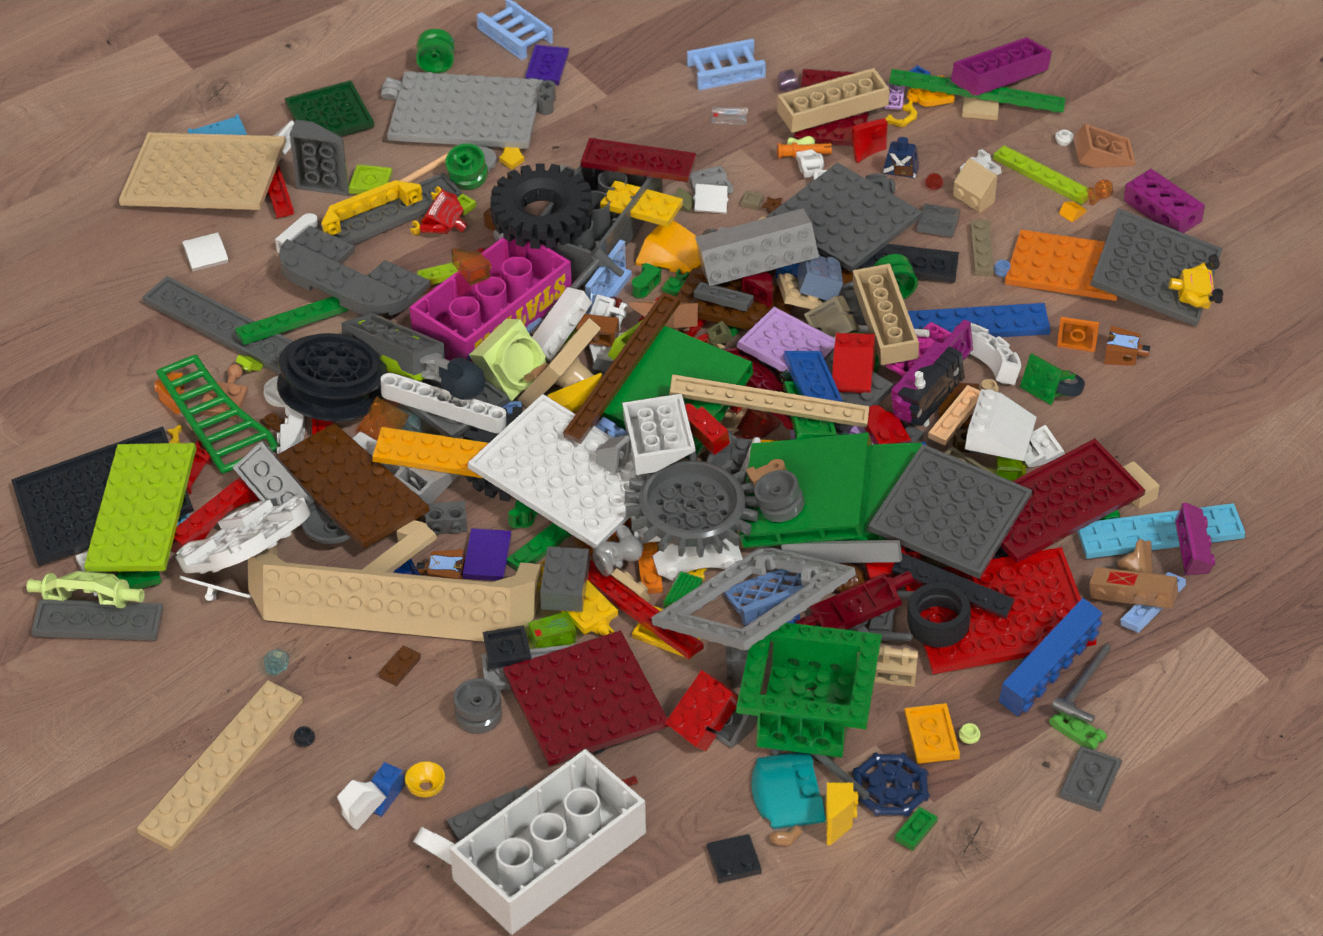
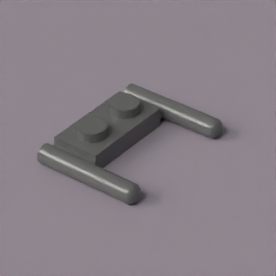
M897 591L900 599H910L914 591ZM898 607L871 619L869 633L882 634L881 640L912 641L913 639L911 633L892 632Z

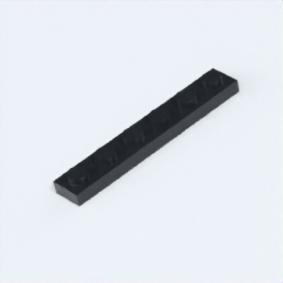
M902 553V561L895 562L892 568V573L896 575L909 570L914 582L921 585L933 582L955 585L966 594L970 605L1003 619H1007L1015 602V599L904 553Z

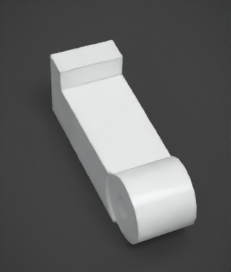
M312 213L305 214L275 239L277 252H280L281 244L285 240H294L309 226L317 228V216Z
M421 827L413 842L451 864L450 848L455 844Z

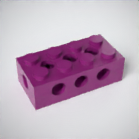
M1153 169L1147 170L1125 186L1123 201L1158 224L1185 233L1203 220L1205 205Z

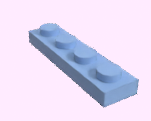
M1170 572L1166 574L1167 576L1177 577L1178 593L1186 586V579ZM1135 604L1120 619L1121 626L1139 633L1163 608Z

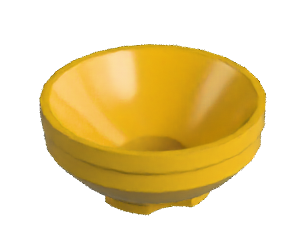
M428 761L416 763L406 773L405 781L407 788L418 797L434 796L444 787L445 773L436 763ZM423 783L432 784V787L428 790L420 788Z

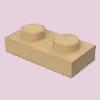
M616 568L611 574L647 602L651 599L647 593L648 588L640 581L636 583L627 571L623 573Z

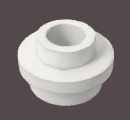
M1060 130L1055 136L1057 143L1061 146L1070 145L1074 137L1068 130Z

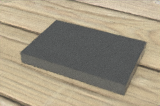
M1080 746L1060 791L1059 798L1101 812L1120 769L1122 759Z

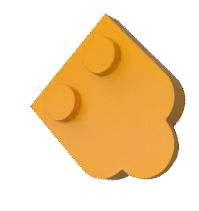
M910 88L907 92V99L909 101L918 102L924 107L954 103L955 100L953 94L948 95L944 92H931L920 88Z

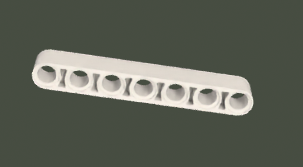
M386 373L381 376V395L386 399L493 433H501L506 428V411L501 407L476 399L461 400L452 396L447 390L394 373Z

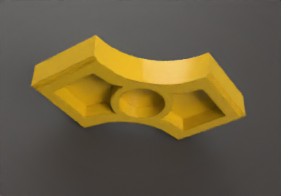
M502 147L504 152L499 157V162L511 170L525 161L524 156L520 152L522 148Z

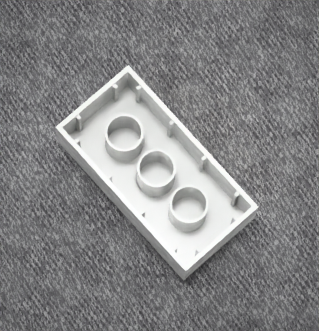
M585 749L450 848L453 881L513 935L646 833L645 800Z

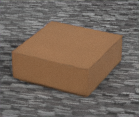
M544 363L524 375L523 378L527 383L536 379L548 365Z

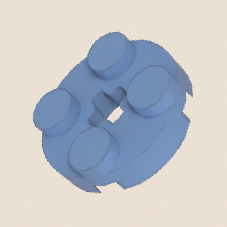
M604 417L596 425L598 429L605 433L607 431V434L613 438L627 435L624 429L617 427L615 423Z

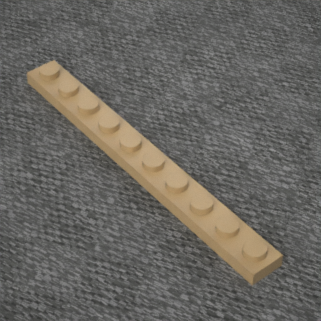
M672 374L669 396L682 394V397L687 399L866 427L868 423L869 406Z

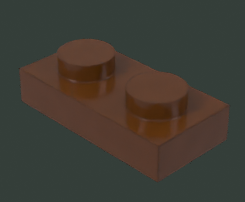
M403 645L379 672V678L397 687L421 659L420 653Z

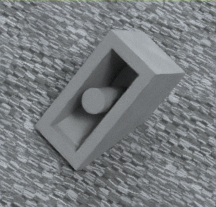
M625 435L609 438L604 444L601 443L595 452L597 454L596 464L614 475L617 474L627 464L630 437Z

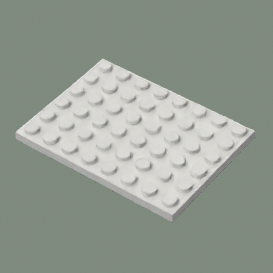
M542 394L468 462V468L595 549L601 542H605L617 530L618 526L622 525L629 518L625 515L626 506L638 505L635 503H625V491L639 492L629 488L630 478L645 481V479L636 475L630 448L627 464L615 475L596 464L597 454L595 452L597 447L601 443L604 444L609 438H613L594 426L582 444L564 438L563 432L576 414Z

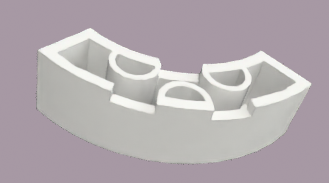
M971 323L973 351L970 354L979 358L991 368L996 381L1015 385L1021 369V361L1017 353L1012 352L1009 349L1010 344L1000 336L995 338L988 334V329Z
M727 539L722 540L723 551L721 554H718L711 544L705 546L703 557H698L696 547L686 546V552L683 557L678 556V545L671 544L664 552L658 551L653 555L658 574L671 581L676 579L680 571L684 573L708 567L725 570L737 561L743 560L739 546H734Z

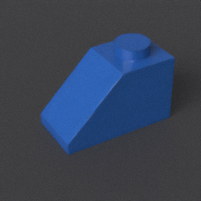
M386 762L382 764L371 781L386 796L385 800L373 812L381 817L405 786L403 770Z

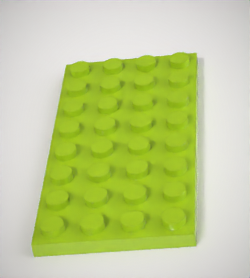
M195 443L117 445L84 564L86 572L166 571L196 452Z

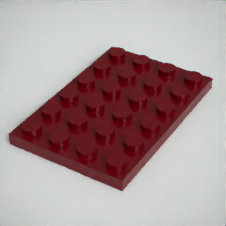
M803 69L800 89L857 72ZM869 111L794 132V139L799 140L810 136L814 138L815 144L831 143V145L853 146L852 126L867 123Z

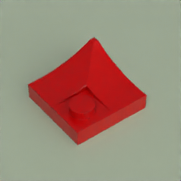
M885 118L852 126L853 153L857 164L870 155L886 150L888 122Z

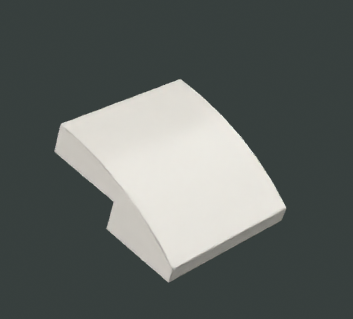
M218 233L182 241L192 272L228 263V257Z
M1046 425L1032 432L1024 459L1028 467L1046 464L1065 454Z

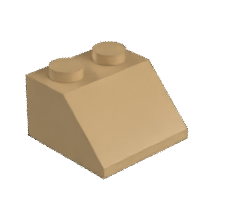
M969 158L954 181L953 196L981 213L995 203L997 175Z

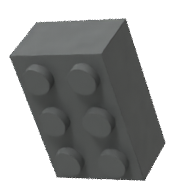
M547 548L540 591L541 609L583 612L590 567L589 549Z

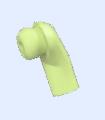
M810 136L799 140L790 137L787 144L796 142L798 145L815 144L814 138Z

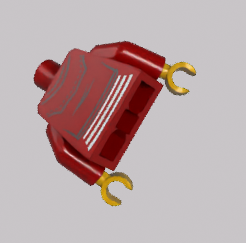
M436 187V193L431 192V197L434 201L422 218V224L419 225L418 221H413L412 226L416 228H410L413 235H418L420 232L448 234L453 227L463 232L468 223L459 218L464 209L457 196L443 189L441 190L440 187Z

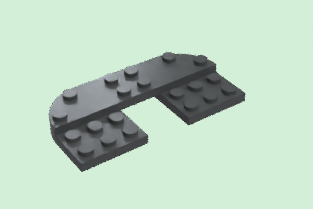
M312 226L306 228L294 240H285L279 252L281 272L287 280L308 291L316 288L340 299V306L360 315L388 313L390 316L397 314L410 306L430 287V280L386 260L367 276L342 265L341 263L355 252V246Z

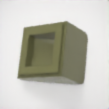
M678 188L674 196L683 199V205L680 210L690 212L695 204V200L685 190Z
M723 321L706 330L712 345L733 341L730 329Z

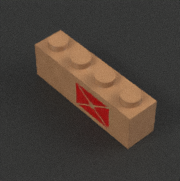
M1095 567L1089 583L1091 599L1172 609L1178 594L1176 576Z

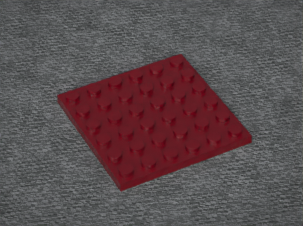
M621 630L547 653L531 660L503 667V674L548 766L570 760L585 749L591 753L669 727L665 724L668 718Z

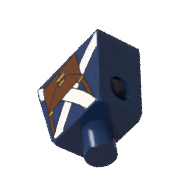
M899 137L897 142L892 141L882 174L916 179L919 170L917 146L908 143V138Z

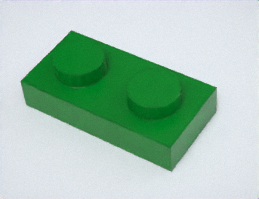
M919 806L896 833L895 841L914 851L935 826L938 817Z

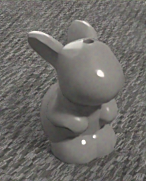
M618 526L616 534L620 540L619 543L601 542L593 550L594 563L598 570L606 577L612 574L614 568H621L623 560L638 561L642 556L643 543L639 538L633 536L628 526Z

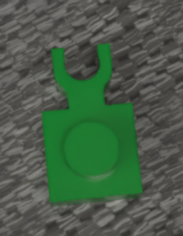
M678 269L676 277L670 276L662 288V292L676 297L688 278L689 272L681 275V269Z

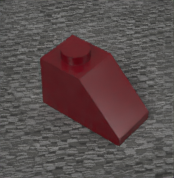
M761 272L742 277V292L753 295L756 301L770 308L773 296L772 275Z

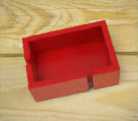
M701 670L665 724L695 747L707 751L717 736L715 733L706 730L707 726L720 732L736 709L739 695L713 675Z

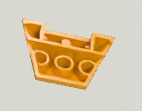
M673 220L669 227L658 225L646 237L635 264L642 266V264L647 262L658 268H668L670 272L676 273L678 269H681V274H686V272L690 274L693 268L698 269L701 267L695 241L697 236L676 220Z

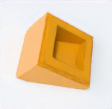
M1071 201L1063 203L1059 214L1067 220L1074 222L1084 215L1087 210L1076 202Z

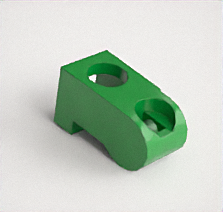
M645 262L642 266V273L632 280V295L635 298H645L661 282V269Z

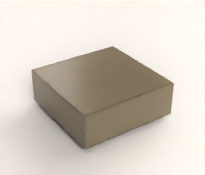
M746 190L741 201V207L758 211L764 199V194Z

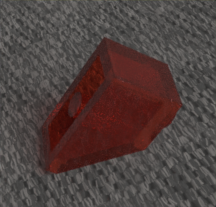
M748 408L737 429L743 432L741 435L746 439L757 437L762 440L778 428L781 422L768 413Z

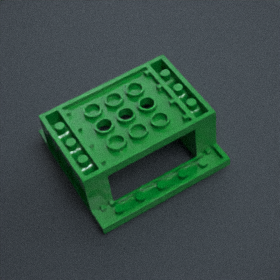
M786 622L779 629L772 631L764 639L753 644L749 648L736 713L758 716L757 747L843 758L848 727L867 730L882 634ZM773 642L772 668L766 695H761L760 692L770 644ZM807 688H814L815 690L809 691Z

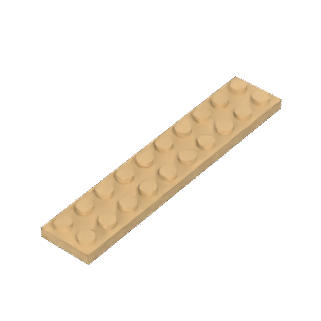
M267 681L137 827L138 834L174 851L303 703L302 697Z

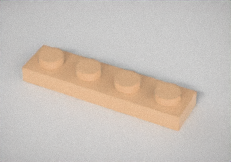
M967 385L928 432V438L946 445L954 436L955 430L959 429L975 410L981 391Z

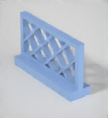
M619 240L608 255L612 259L611 261L624 271V274L619 277L607 266L598 268L585 285V294L592 302L585 314H590L597 294L615 299L632 277V271L626 269L625 241Z

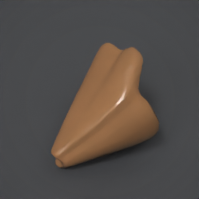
M1139 539L1134 552L1117 558L1119 570L1153 574L1151 541Z

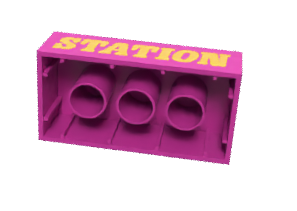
M502 237L410 306L412 330L444 343V359L448 361L454 358L468 360L469 353L476 349L505 319H520L526 328L536 319L544 317L566 288L572 285L571 261L549 248L546 249V246L542 244L540 249L530 248V241L527 242L525 247L515 244V239L509 242Z

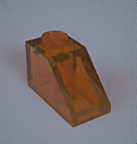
M457 248L451 249L452 264L470 286L491 278V263L480 252Z

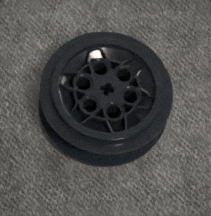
M335 333L309 335L291 342L280 354L279 369L281 373L277 380L278 394L287 406L302 415L322 421H349L372 413L380 406L383 400L381 395V376L387 372L386 364L377 357L370 346L356 338Z

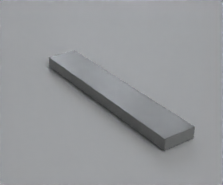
M900 540L821 541L781 545L782 550L834 563L902 561Z

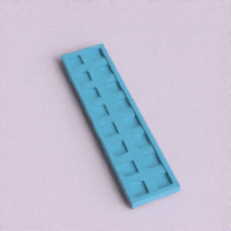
M1234 503L1201 507L1204 516L1208 520V528L1206 530L1207 535L1211 537L1212 543L1245 538L1246 533ZM1178 511L1099 520L1077 531L1086 559L1134 552L1139 539L1151 541L1152 550L1180 547L1174 520Z

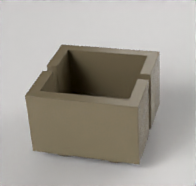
M834 296L804 314L810 326L816 329L821 328V332L833 338L836 337V333H854L860 330L853 314H848L851 310L843 296Z

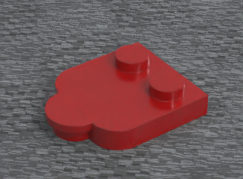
M878 405L869 407L868 423L863 428L866 433H869L873 445L910 443L912 441L894 413L885 411Z

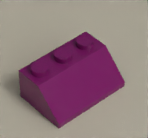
M1182 503L1174 520L1185 576L1209 574L1213 566H1215V557L1210 551L1212 542L1210 535H1207V517L1204 516L1203 509L1189 503Z

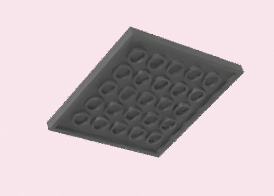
M837 162L767 215V218L804 209L812 223L818 253L825 257L837 259L840 262V266L853 272V270L860 267L922 217V211Z
M1118 208L1090 285L1197 327L1203 308H1195L1188 303L1181 302L1178 290L1168 288L1170 278L1179 279L1184 269L1196 267L1204 262L1208 263V258L1212 254H1216L1219 260L1223 248ZM1209 268V270H1212V277H1214L1216 269Z
M922 444L868 525V531L888 540H900V545L980 579L1032 496V490Z

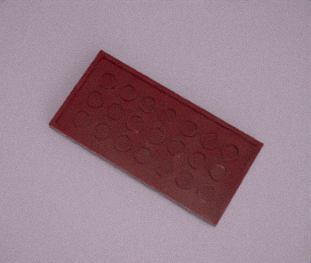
M1093 439L1012 481L1031 489L1032 496L1000 546L1018 563L1145 495L1146 490L1096 439Z

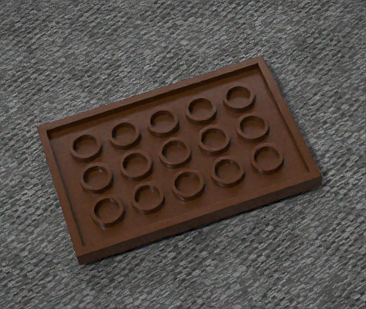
M700 268L692 269L676 296L680 298V302L698 303V319L716 323L723 321L726 325L751 330L773 307L789 315L792 314L795 305L784 303L779 287L772 284L773 296L770 308L753 299V303L747 311H742L694 298V290L699 283L708 284L703 270ZM742 278L716 284L715 286L742 292Z

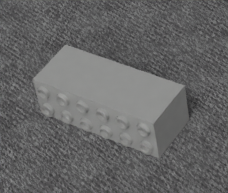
M804 209L695 237L702 270L709 286L819 257L812 223Z

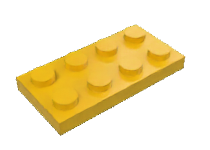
M615 180L611 186L615 190H608L606 193L607 198L604 196L600 202V209L604 208L610 201V211L621 214L632 200L630 196H635L641 187L630 184L625 185L623 182ZM647 189L630 211V216L669 227L682 207L683 199Z

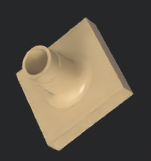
M589 318L557 352L552 361L548 363V367L517 400L521 401L528 408L554 384L565 388L594 376L580 362L579 354L601 328Z

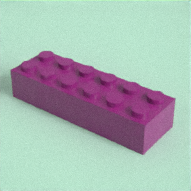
M1025 37L954 62L951 81L957 84L958 87L970 92V94L977 96L1048 70L1052 51Z

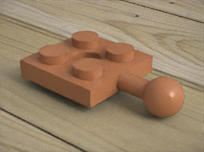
M232 364L227 369L229 376L227 382L217 383L242 408L248 388L247 386L234 384L236 379L242 376L243 370L240 365ZM213 390L206 392L201 403L218 396ZM222 403L199 414L215 416L230 408L225 403ZM235 415L228 419L237 420L238 416Z

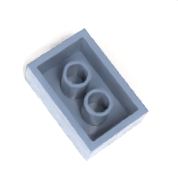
M819 255L818 258L800 262L797 270L800 293L827 301L834 296H839L843 279L840 262L833 257L825 258Z

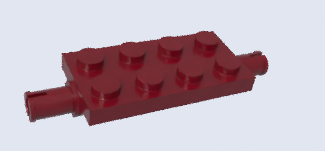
M909 570L893 578L891 576L887 578L885 573L810 606L812 614L795 622L802 625H817L847 630L901 606L902 601L897 594V589L914 583L913 577Z

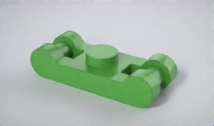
M1060 711L1049 719V723L1053 728L1080 746L1095 750L1098 747V743H1102L1107 738L1106 733L1102 729H1096L1084 720L1075 716L1071 717Z

